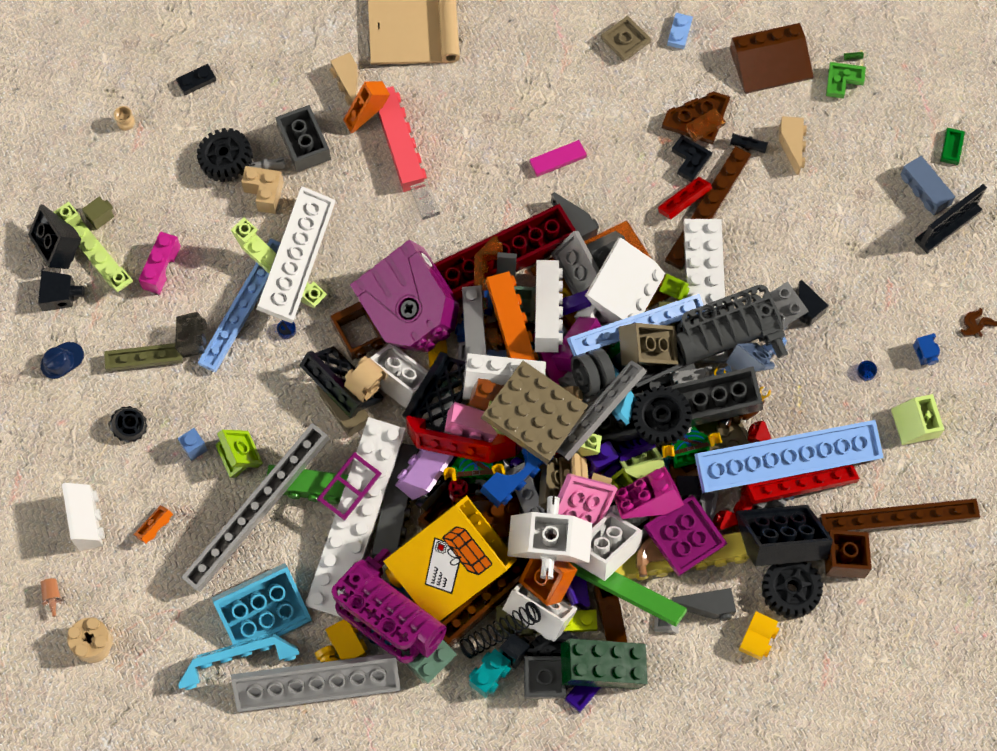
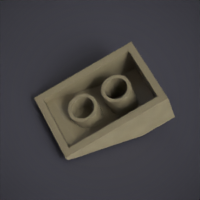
M633 323L619 327L622 366H626L631 360L640 366L678 365L675 326Z

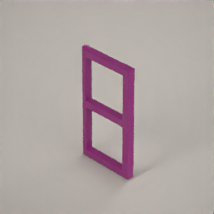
M353 452L319 495L317 501L324 504L345 521L382 473L357 455L356 452ZM354 458L376 474L362 492L340 477ZM337 480L358 495V498L345 514H342L323 499Z

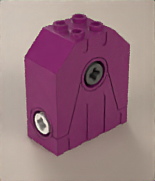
M410 239L350 284L380 335L388 344L400 349L425 353L434 349L438 342L446 340L450 333L455 330L460 303L424 247Z

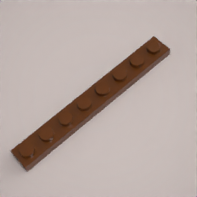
M735 146L711 184L712 189L705 194L690 219L714 218L751 158L750 153ZM684 229L665 258L666 263L679 270H682L685 265Z
M977 498L826 513L820 515V522L827 532L829 530L860 532L978 520L980 512Z

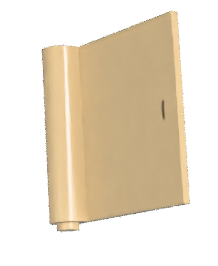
M368 0L371 65L454 63L460 59L456 0Z

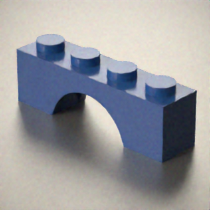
M524 448L522 449L525 464L520 472L513 475H504L496 472L480 490L497 508L501 504L505 506L513 498L511 494L515 490L521 491L527 484L525 480L529 477L534 478L540 471L539 467L544 463Z

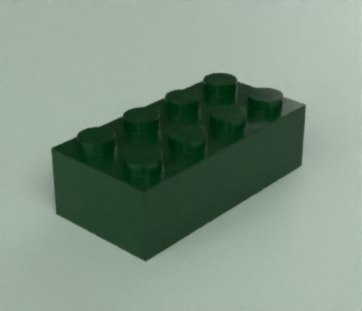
M570 638L561 644L562 685L639 689L648 684L646 644Z

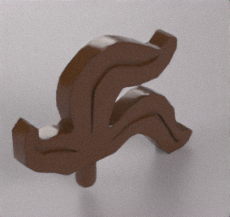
M979 308L978 311L966 314L964 324L968 329H961V334L965 337L976 334L982 337L983 334L980 331L983 327H997V321L983 317L977 325L975 320L981 317L983 313L982 308Z

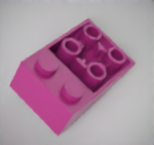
M665 466L654 470L643 478L637 479L624 488H620L614 496L622 519L665 515L684 505L677 486Z

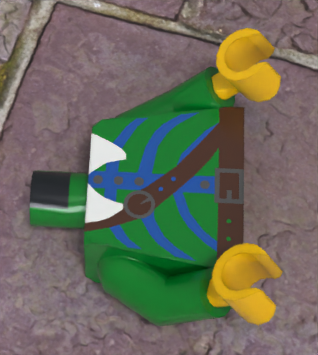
M692 426L688 429V433L683 436L682 440H677L675 444L670 443L669 445L662 446L663 458L672 457L674 469L695 464L694 454L710 451V446L713 447L717 443H722L719 432L706 435Z
M457 457L451 467L444 469V480L452 477V480L456 481L457 476L458 479L465 480L467 484H475V480H489L496 472L506 475L505 463L503 460L485 463Z

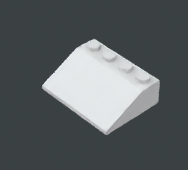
M618 238L585 296L610 324L645 312L665 273L653 259L624 239Z

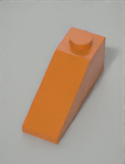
M383 81L363 83L343 119L350 133H354L383 108L390 96Z

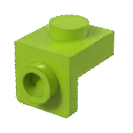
M666 273L658 291L677 300H682V298H686L690 288L687 282Z

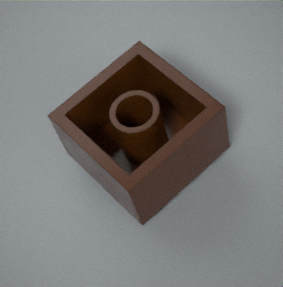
M829 530L828 534L833 539L829 558L825 560L826 576L865 579L872 570L869 532Z

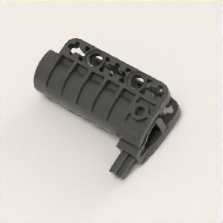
M756 285L687 311L683 314L681 322L676 327L677 348L685 366L733 349L737 344L748 343L759 339L760 342L765 341L766 346L771 344L777 358H783L788 355L782 341L786 335L783 331L781 316L768 288L764 285ZM757 290H759L760 292H764L762 298L759 295H756V293L758 292Z

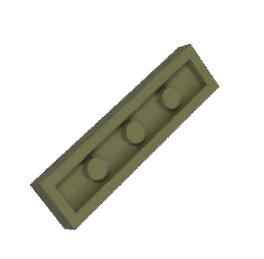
M181 342L104 351L106 371L183 363Z

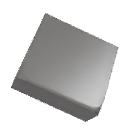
M655 616L654 631L678 634L679 624L675 627Z

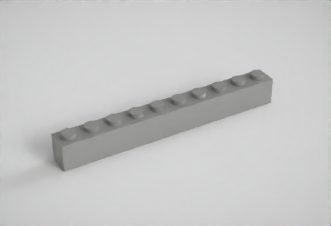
M312 423L181 578L195 590L201 592L329 441L328 435Z

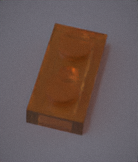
M715 108L686 124L685 130L696 142L723 127L726 121Z

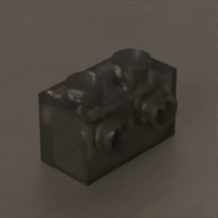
M198 312L176 316L175 348L183 358L205 353V345L207 344L205 329H207V323Z

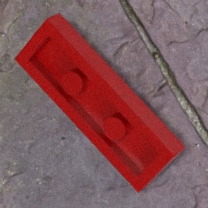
M697 177L657 207L659 213L671 220L712 189L711 183L701 177Z

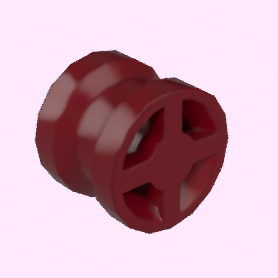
M456 479V481L452 480L450 482L449 497L453 502L456 503V498L468 496V484L465 480Z

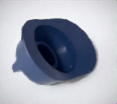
M65 342L57 347H52L45 352L40 363V369L47 378L58 379L82 363L84 351L80 345L74 342Z

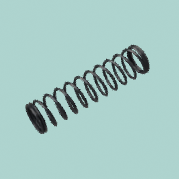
M527 602L525 609L519 607V613L513 610L512 616L506 614V619L500 617L499 622L493 621V626L487 624L486 629H480V633L475 631L474 637L472 635H468V638L463 637L460 640L461 651L466 657L472 659L478 653H483L484 650L495 646L497 642L501 643L503 639H508L510 635L514 636L516 632H521L523 629H527L529 625L540 622L541 613L538 607L533 602ZM528 605L530 606V608L532 609V611H533V613H534V618H533V616L531 615V613H530V611H529ZM521 608L526 613L528 622L523 618L520 611ZM514 612L518 614L522 626L516 621ZM507 616L512 618L515 629L510 625ZM501 619L507 624L509 633L502 626ZM523 621L528 624L526 627H523ZM495 622L500 626L502 636L497 632L494 625ZM488 626L493 629L496 640L491 636ZM510 628L515 631L513 634H510ZM482 629L487 633L490 644L485 640ZM476 633L480 635L483 641V646H481L477 641L475 636ZM470 636L474 639L477 646V650L475 649L473 643L469 640ZM491 639H493L496 643L491 644ZM463 640L470 645L472 654L465 649ZM485 642L489 645L488 648H485Z

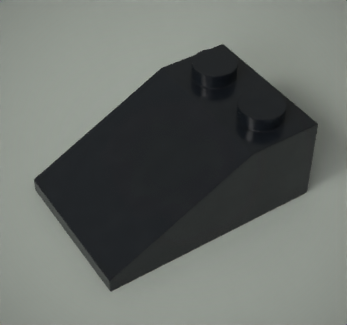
M40 204L28 236L49 268L69 269L71 262L74 260L75 252L81 243V238L74 227L45 205Z

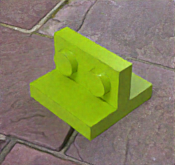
M221 430L217 433L220 441L215 446L230 478H236L247 468H259L263 464L249 431Z

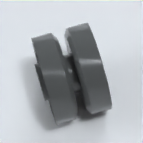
M602 348L590 350L587 354L582 353L573 356L571 359L574 381L585 397L598 394L599 390L604 391L616 378L613 364L608 354Z

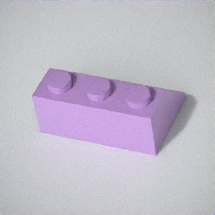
M420 449L417 455L414 454L409 459L408 464L410 465L408 468L400 472L397 477L399 480L395 486L412 500L429 493L454 456Z

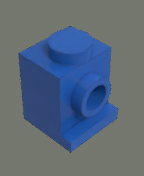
M935 333L919 337L913 344L921 366L925 364L930 366L939 362L940 348L934 342L936 338Z

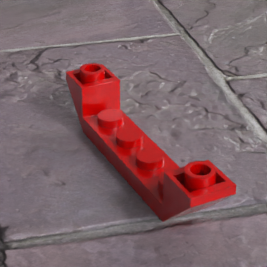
M413 416L406 417L407 433L418 449L485 463H493L517 455V443L506 435L497 434L492 442H486L426 429L425 419Z
M764 421L754 422L749 427L748 441L754 443L771 439ZM743 485L741 488V497L734 506V513L723 510L714 516L713 523L718 530H724L738 524L735 515L736 511L752 509L753 504L745 489L746 485Z

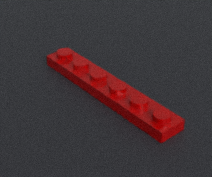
M853 464L747 484L745 489L754 505L857 483L860 478Z

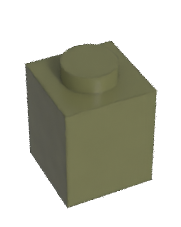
M100 196L82 209L86 219L96 230L114 217L112 212L113 206L108 200L104 201Z

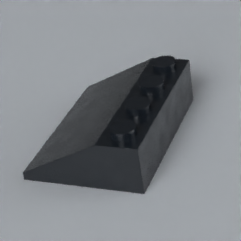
M808 505L740 510L735 513L747 555L754 566L800 563L829 558L833 539Z

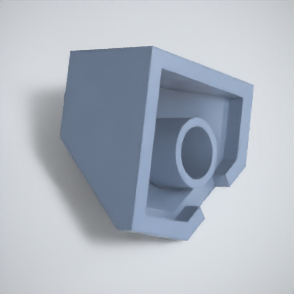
M758 343L737 344L726 361L732 371L754 366L755 372L771 370L775 367L774 362H770L771 354Z

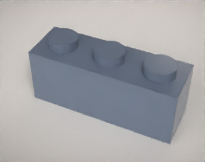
M922 155L903 167L900 174L902 180L912 188L914 195L921 199L925 208L933 215L952 205L955 195Z

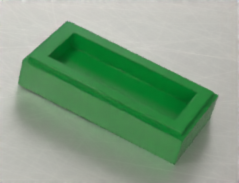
M947 127L940 162L954 165L959 164L965 131Z

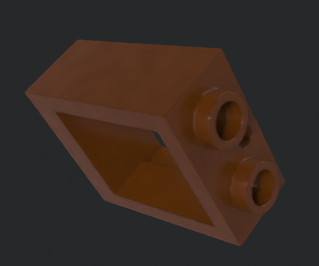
M360 301L330 316L331 323L352 360L360 359L368 352L378 350L386 344ZM365 315L377 337L353 349L341 326Z

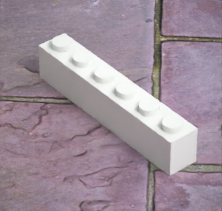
M536 260L535 352L558 353V347L563 342V333H559L563 329V320H559L563 316V306H559L563 303V293H559L563 290V281H559V279L563 278V268H559V260Z

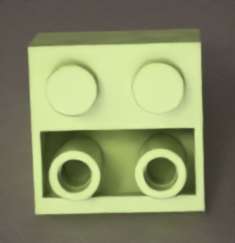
M933 394L913 398L891 409L902 445L936 439L944 431Z

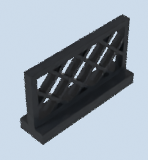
M982 184L931 223L927 230L916 237L915 242L927 254L981 213L982 208L978 204L987 187Z
M335 346L316 353L313 351L307 352L299 365L349 418L355 417L359 411L378 404L384 399L377 391L373 395L375 398L371 397L367 401L364 399V402H362L344 387L346 380L342 379V376L345 377L349 370H355L356 368ZM332 353L337 359L329 357V354ZM329 363L337 365V368L330 366Z
M440 351L402 416L405 419L407 416L422 418L428 412L429 418L425 419L426 428L444 433L447 413L450 409L445 410L444 404L451 401L453 403H461L463 401V372H465L466 362L449 357L447 353ZM453 365H457L458 369L450 372ZM460 375V380L454 383L451 382L452 377ZM447 380L448 385L440 389L442 383ZM462 385L461 391L454 394L453 389ZM450 390L451 396L442 399L441 394ZM438 396L439 401L430 405L433 398ZM438 407L441 408L440 413L432 415L431 410ZM443 417L440 426H435L434 421Z

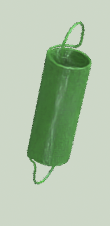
M863 52L842 54L844 55V60L864 58Z

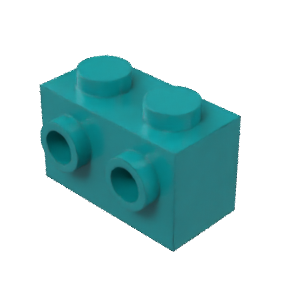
M496 649L491 653L488 651L482 659L483 664L480 668L476 667L469 675V678H471L469 680L470 686L485 698L489 693L492 695L499 686L497 683L502 677L506 678L511 671V661Z

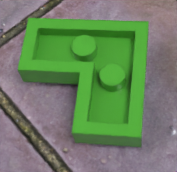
M830 62L826 96L844 99L846 83L863 86L866 67Z

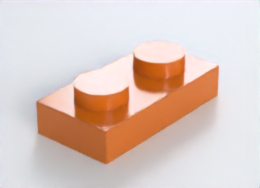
M160 505L133 535L147 544L148 541L155 538L160 528L169 522L173 513Z

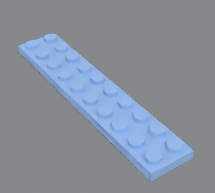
M876 420L694 454L702 493L884 458Z

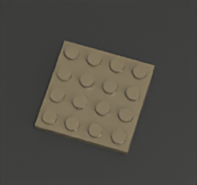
M523 360L483 413L481 419L548 464L588 405Z

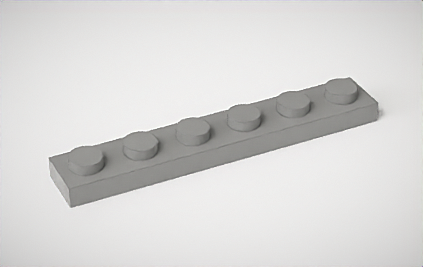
M631 360L581 416L556 453L569 461L647 371Z

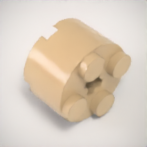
M364 356L359 361V366L355 370H349L344 377L347 379L344 382V387L362 402H364V399L366 401L370 399L381 387L380 381L382 379L385 381L388 376L385 370L367 356Z
M92 617L81 619L70 627L67 642L70 650L78 659L88 663H97L105 659L110 653L113 637L103 622Z

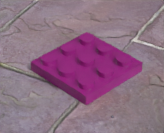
M693 494L683 500V506L668 514L658 516L644 526V529L678 577L727 545V542Z

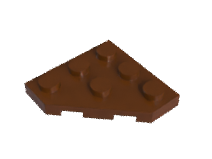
M713 91L705 97L688 101L683 106L673 107L667 111L662 129L713 145L729 104L730 96Z

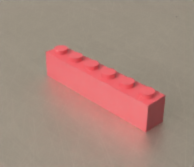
M394 86L388 87L387 90L390 96L383 108L377 113L403 192L424 187V179H427L425 169H421L419 165L422 162L420 154L416 153L414 149L416 148L414 137L411 138L409 134L411 133L409 122L406 123L404 119L406 118L405 109L400 107L399 104L401 103L400 94L395 92Z

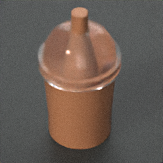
M45 579L40 582L42 606L47 612L52 613V617H56V611L61 608L63 602L60 597L57 579Z

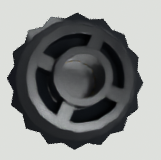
M131 406L121 407L111 415V421L109 422L111 425L110 430L113 432L114 437H118L120 441L127 443L130 441L135 442L146 433L148 426L146 423L147 418L137 408Z

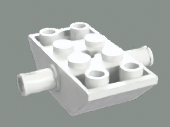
M553 496L547 497L546 513L528 512L511 515L507 556L541 559L540 578L546 579V571H548V579L554 578V561L589 564L593 523L575 516L558 514L560 498L556 496L554 505L552 504ZM548 534H551L554 539L549 540Z

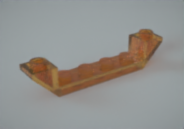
M493 236L474 255V286H482L483 311L488 308V300L485 298V291L488 290L485 281L488 263L485 260H497L498 252L503 253V243L499 241L497 236ZM484 316L485 342L495 352H499L500 346L503 345L502 334L499 333L497 328H486L488 326L487 316Z

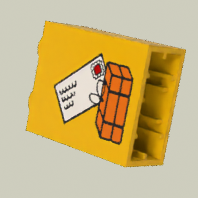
M466 495L383 562L388 567L385 572L389 581L397 588L404 587L411 596V601L438 621H441L506 572L517 559L516 557L507 556L508 547Z

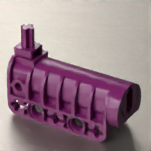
M383 548L374 559L368 556L365 560L362 559L356 562L332 587L331 592L333 599L336 601V612L389 654L396 656L398 661L406 664L410 663L419 653L428 658L442 642L446 634V626L381 578L383 575L382 566L385 564L383 561L391 555L388 549ZM345 589L343 594L338 596L337 590L342 591ZM354 617L358 618L362 622H356L354 620ZM385 640L390 642L392 645H386L384 643ZM399 649H402L405 652L410 650V656L405 655L404 657H402V651Z

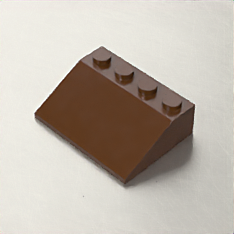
M800 23L732 37L729 50L745 94L810 80L814 77L806 37Z

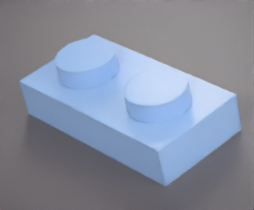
M680 13L675 14L667 46L679 49L685 48L693 16Z

